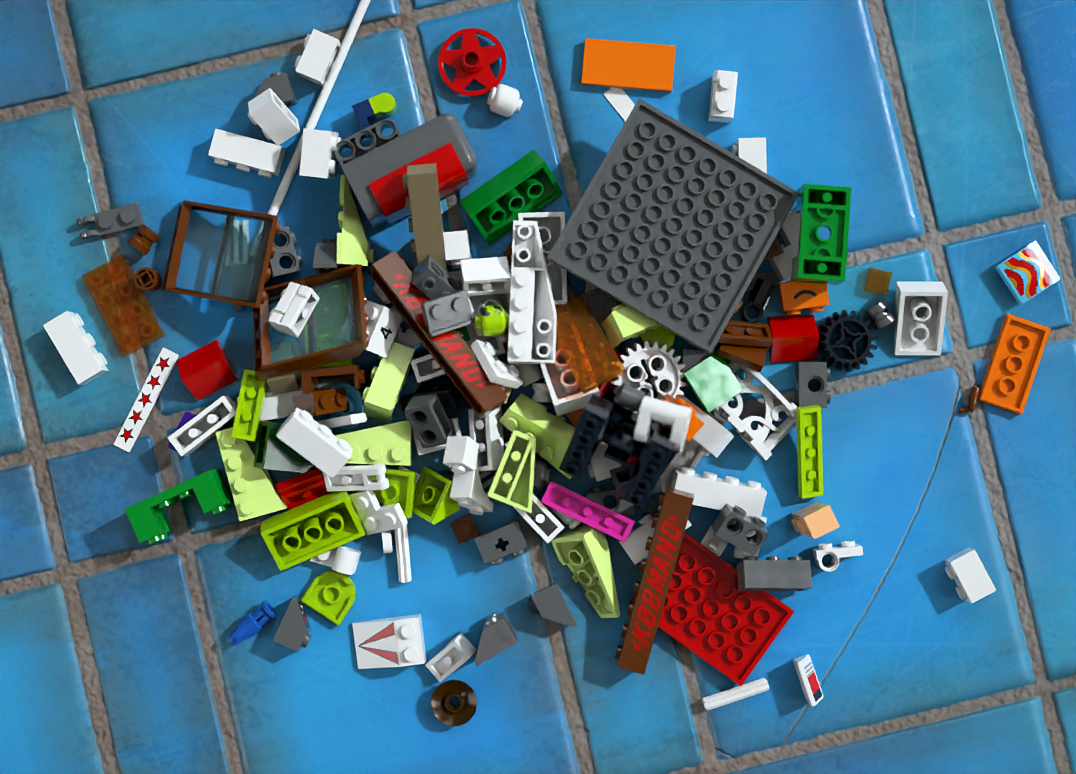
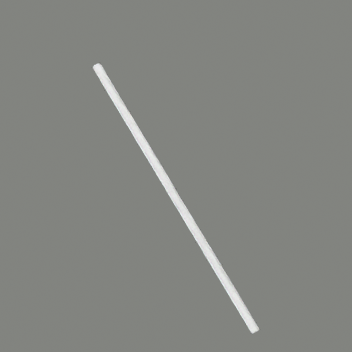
M371 0L360 1L305 126L306 129H315ZM303 133L267 214L276 216L301 161ZM263 222L249 254L255 258H258L260 248L259 235L263 232L265 222Z

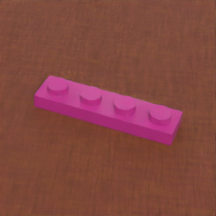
M550 481L541 500V503L623 542L626 541L635 522Z

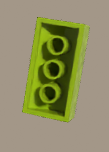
M349 491L330 492L262 521L261 535L280 571L365 535L362 522L349 497Z

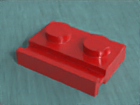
M319 468L276 484L277 491L281 494V498L289 510L332 492H327L324 476Z

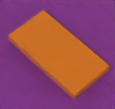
M585 38L581 85L672 92L676 46Z
M1005 314L980 388L978 401L1022 415L1051 328L1011 314Z

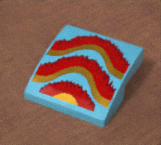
M1036 241L1028 244L995 266L1019 305L1033 298L1060 279Z

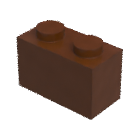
M345 388L315 391L293 396L295 409L298 407L302 411H307L312 417L349 410Z

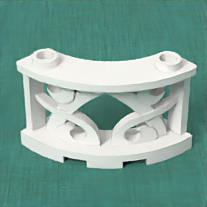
M731 361L728 366L733 374L739 368L746 374L744 380L739 379L738 375H736L738 382L744 389L739 393H757L764 396L765 419L759 416H750L741 420L739 415L743 409V401L739 393L734 396L737 400L736 408L728 406L730 400L734 401L733 398H730L715 408L714 411L736 428L735 431L753 451L764 460H767L772 455L770 451L796 426L797 406L792 402L789 403L758 371ZM753 379L757 381L761 386L751 385ZM773 398L779 404L778 406L774 407ZM780 411H783L788 417L776 428L772 425V420L776 422L782 421L778 414ZM752 421H758L763 424L762 427L757 425L756 430H752L750 425ZM769 430H772L773 432L767 437Z

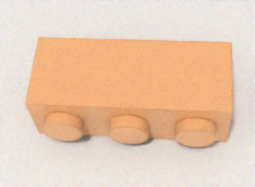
M814 502L791 513L794 518L791 520L795 531L812 539L840 527L830 505Z

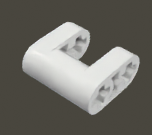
M645 396L640 407L634 440L646 443L650 436L653 420L673 425L670 441L676 443L674 451L681 452L685 443L692 408Z

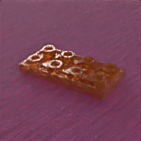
M124 255L82 275L124 357L166 336L142 289L135 285L134 273Z
M582 296L555 309L557 314L556 347L583 394L626 373L624 366Z

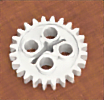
M643 341V347L641 348L638 343H634L635 350L633 351L627 347L628 355L620 354L619 357L622 359V362L614 363L619 368L618 371L611 372V374L617 376L616 380L611 381L614 385L621 386L622 383H626L638 390L645 387L647 397L654 398L653 386L657 393L655 399L658 400L665 397L667 393L674 399L677 394L684 395L679 388L680 386L687 385L681 381V378L684 376L680 372L685 367V364H677L681 357L678 355L672 357L674 349L670 348L666 351V344L662 343L658 348V343L653 341L650 347L648 341ZM658 357L661 362L658 369L653 370L651 361ZM642 359L645 361L646 371L641 364ZM633 366L639 368V374L635 378H631L629 374ZM647 373L653 376L650 379L651 384L645 382V379L648 378ZM663 379H667L668 388L660 391L659 383Z

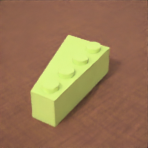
M522 393L499 420L511 432L516 430L536 438L535 451L557 470H559L576 429L565 422L566 418L550 414L545 406ZM559 470V471H560L563 475H565L569 480L573 477L572 475H569V474H567V473H565V472Z
M408 420L335 435L337 438L345 440L353 449L347 463L412 465L413 427Z
M233 427L215 432L239 520L244 521L288 508L281 498V494L278 493L276 483L271 478L268 469L254 467L256 452L254 444L251 441L231 438Z

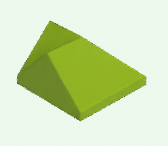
M424 466L415 486L412 512L428 522L436 524L459 511L460 506L458 502L450 498L453 479Z

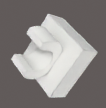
M712 525L709 526L700 541V544L719 557L728 543L726 540L715 535Z

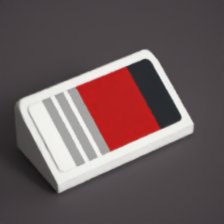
M806 654L794 658L793 663L805 699L813 707L823 698V693L810 655Z

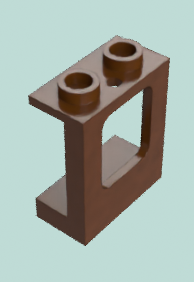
M358 365L301 370L303 393L319 391L318 378L354 376L355 389L363 390L364 384L368 382L367 372Z

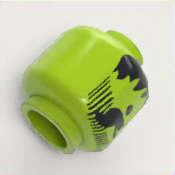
M501 305L482 306L479 309L478 315H474L475 329H480L483 336L502 335L509 328L508 311L504 310Z

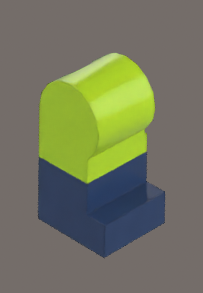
M381 93L352 105V108L363 130L371 126L369 121L381 116L393 115L397 109V104L391 94Z

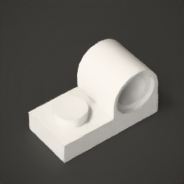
M341 545L311 558L310 561L332 567L333 570L340 573L353 575L356 572L362 551Z
M459 633L425 666L439 682H442L475 653L476 648L462 633Z

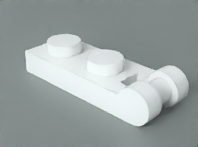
M384 463L343 466L333 478L323 472L327 492L383 490L390 486L388 478L385 477L386 466ZM376 475V480H371V476Z

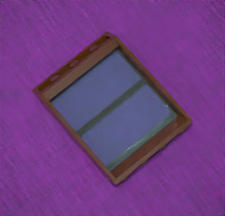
M185 200L181 201L162 291L260 308V304H264L266 298V291L263 290L265 281L268 282L271 274V268H268L270 258L273 259L276 246L273 245L274 236H278L280 230V222H277L279 216Z
M360 264L291 281L310 287L320 298L298 338L278 332L268 322L271 310L276 308L280 301L281 292L288 287L290 281L263 289L266 291L264 304H260V308H253L255 380L260 381L360 356L362 351L368 347L370 340L369 334L366 331L368 315L365 313L366 294L363 293L365 276L362 274Z

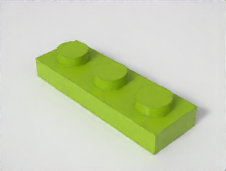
M244 369L231 438L256 442L267 379L255 380V371Z

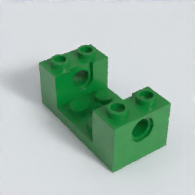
M804 184L797 189V192L800 194L796 199V213H801L798 256L792 258L791 282L838 285L845 282L852 187ZM820 227H826L829 230L830 236L828 239L824 240L818 236V229Z
M221 469L206 471L126 508V514L139 542L148 541L150 545L168 537L167 533L173 529L163 508L178 503L177 498L181 500L196 495L204 514L211 512L212 515L230 509L229 504L233 503L234 499Z

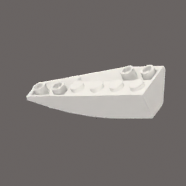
M513 220L508 363H555L557 314L537 221Z

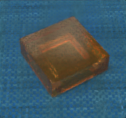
M868 268L863 291L887 295L892 272Z

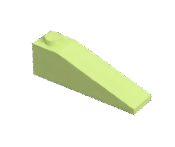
M341 174L339 203L340 206H343V211L338 213V222L342 233H337V264L342 268L360 264L362 269H370V263H374V249H370L351 185L346 175Z
M582 524L572 530L556 535L551 540V543L559 561L563 566L567 564L574 574L572 579L575 583L579 581L585 589V597L600 618L619 617L621 614L609 546L604 532L587 524Z

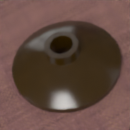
M460 680L443 682L432 695L431 707L433 714L441 723L448 726H461L467 723L474 716L477 709V697L470 685ZM455 697L459 700V703L452 705L450 700Z

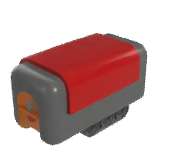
M448 113L442 114L402 136L393 121L389 119L381 120L338 142L335 155L373 228L386 221L391 224L411 214V210L407 211L406 196H409V189H404L403 174H407L408 165L436 163L440 199L468 185V180L473 178L478 172V163L474 150L457 118ZM385 128L393 129L392 135L388 137L383 136L382 131ZM365 138L373 140L369 147L361 146ZM349 148L352 150L349 157H341V152L344 149Z

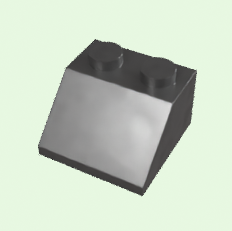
M495 612L486 618L474 662L476 666L517 643L518 635L504 612L500 615L498 612Z

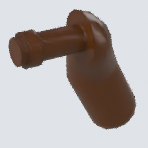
M973 386L971 388L969 407L959 408L958 412L960 414L969 411L972 413L975 410L980 393L979 387Z

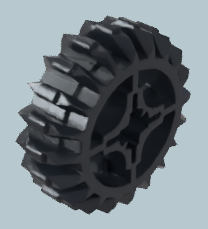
M846 310L841 311V317L837 312L832 313L833 319L829 316L826 317L825 322L828 325L823 323L819 325L820 329L824 332H819V337L822 339L819 340L818 345H822V349H819L817 353L826 354L821 360L826 362L830 359L831 361L828 365L830 368H833L837 363V371H842L845 365L846 372L852 370V365L855 370L860 369V363L867 365L868 360L865 356L867 358L874 357L873 353L869 350L877 349V346L871 343L878 340L877 336L871 337V333L875 332L876 329H868L867 327L871 324V321L867 320L863 323L864 315L860 314L856 318V311L854 310L849 313V317ZM843 322L853 324L860 332L851 333L847 327H844ZM836 326L837 339L833 343H829L830 333ZM847 337H855L850 342H848V347L847 344L837 345ZM863 338V347L856 356V343ZM842 349L849 356L850 360L838 357L832 350Z

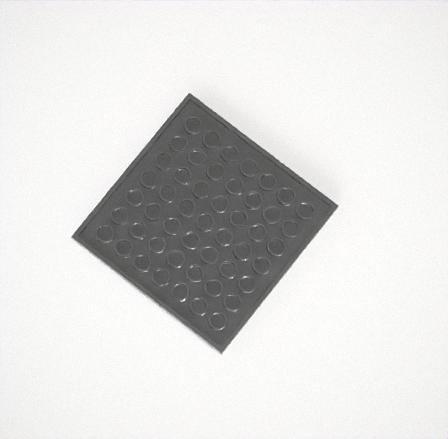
M639 98L546 259L710 354L800 193Z

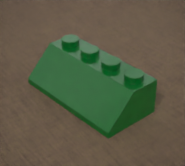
M533 149L460 200L459 203L487 244L490 245L513 229V220L519 221L518 213H536L562 195L563 192L546 162Z

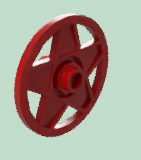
M467 28L457 31L441 47L438 58L440 75L445 84L460 95L468 97L485 95L491 91L492 87L496 88L504 77L506 55L503 46L495 36L482 29ZM476 34L488 38L495 45L480 47ZM463 36L461 49L447 50L454 40ZM501 57V69L498 77L495 79L489 66ZM443 63L456 69L453 84L445 74ZM473 80L486 87L477 91L464 90Z

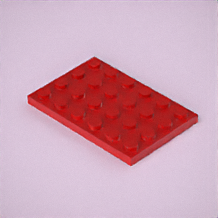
M684 532L658 627L742 686L795 611L767 591H738L737 569ZM636 594L630 602H635Z

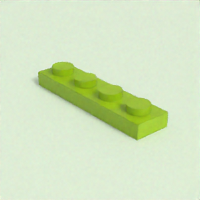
M821 406L797 407L798 496L802 499L823 496Z

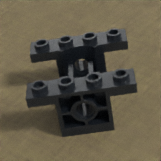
M593 394L583 410L559 470L580 479L587 462L591 461L599 442H604L608 444L604 457L624 466L630 455L638 458L623 500L644 509L674 451L676 443L670 441L672 430L655 422L652 424L650 436L646 443L634 440L638 414Z

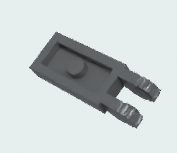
M138 203L76 219L77 225L84 226L95 223L96 230L81 232L79 234L80 239L97 236L104 237L136 229L142 223L144 224Z

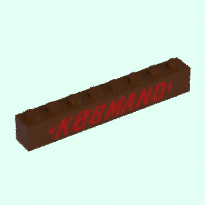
M394 250L373 263L369 272L370 276L480 419L501 406L508 397L504 387L490 382L471 346H468L464 341V337L459 329L433 337L429 336L428 326H426L420 303L431 299L412 283L413 273L409 270L406 260Z
M666 487L665 493L660 492L657 506H661L659 515L654 514L651 528L655 529L653 537L648 536L645 550L649 552L647 559L642 558L639 572H642V577L640 581L636 580L633 589V594H636L635 602L629 603L627 615L630 616L629 624L624 623L621 632V637L624 638L623 645H618L615 659H618V668L645 674L694 500V494L670 487Z

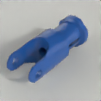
M263 601L261 607L252 614H247L240 621L237 629L231 633L229 643L236 646L243 640L256 635L263 629L262 626L271 618L277 617L275 609L268 602Z

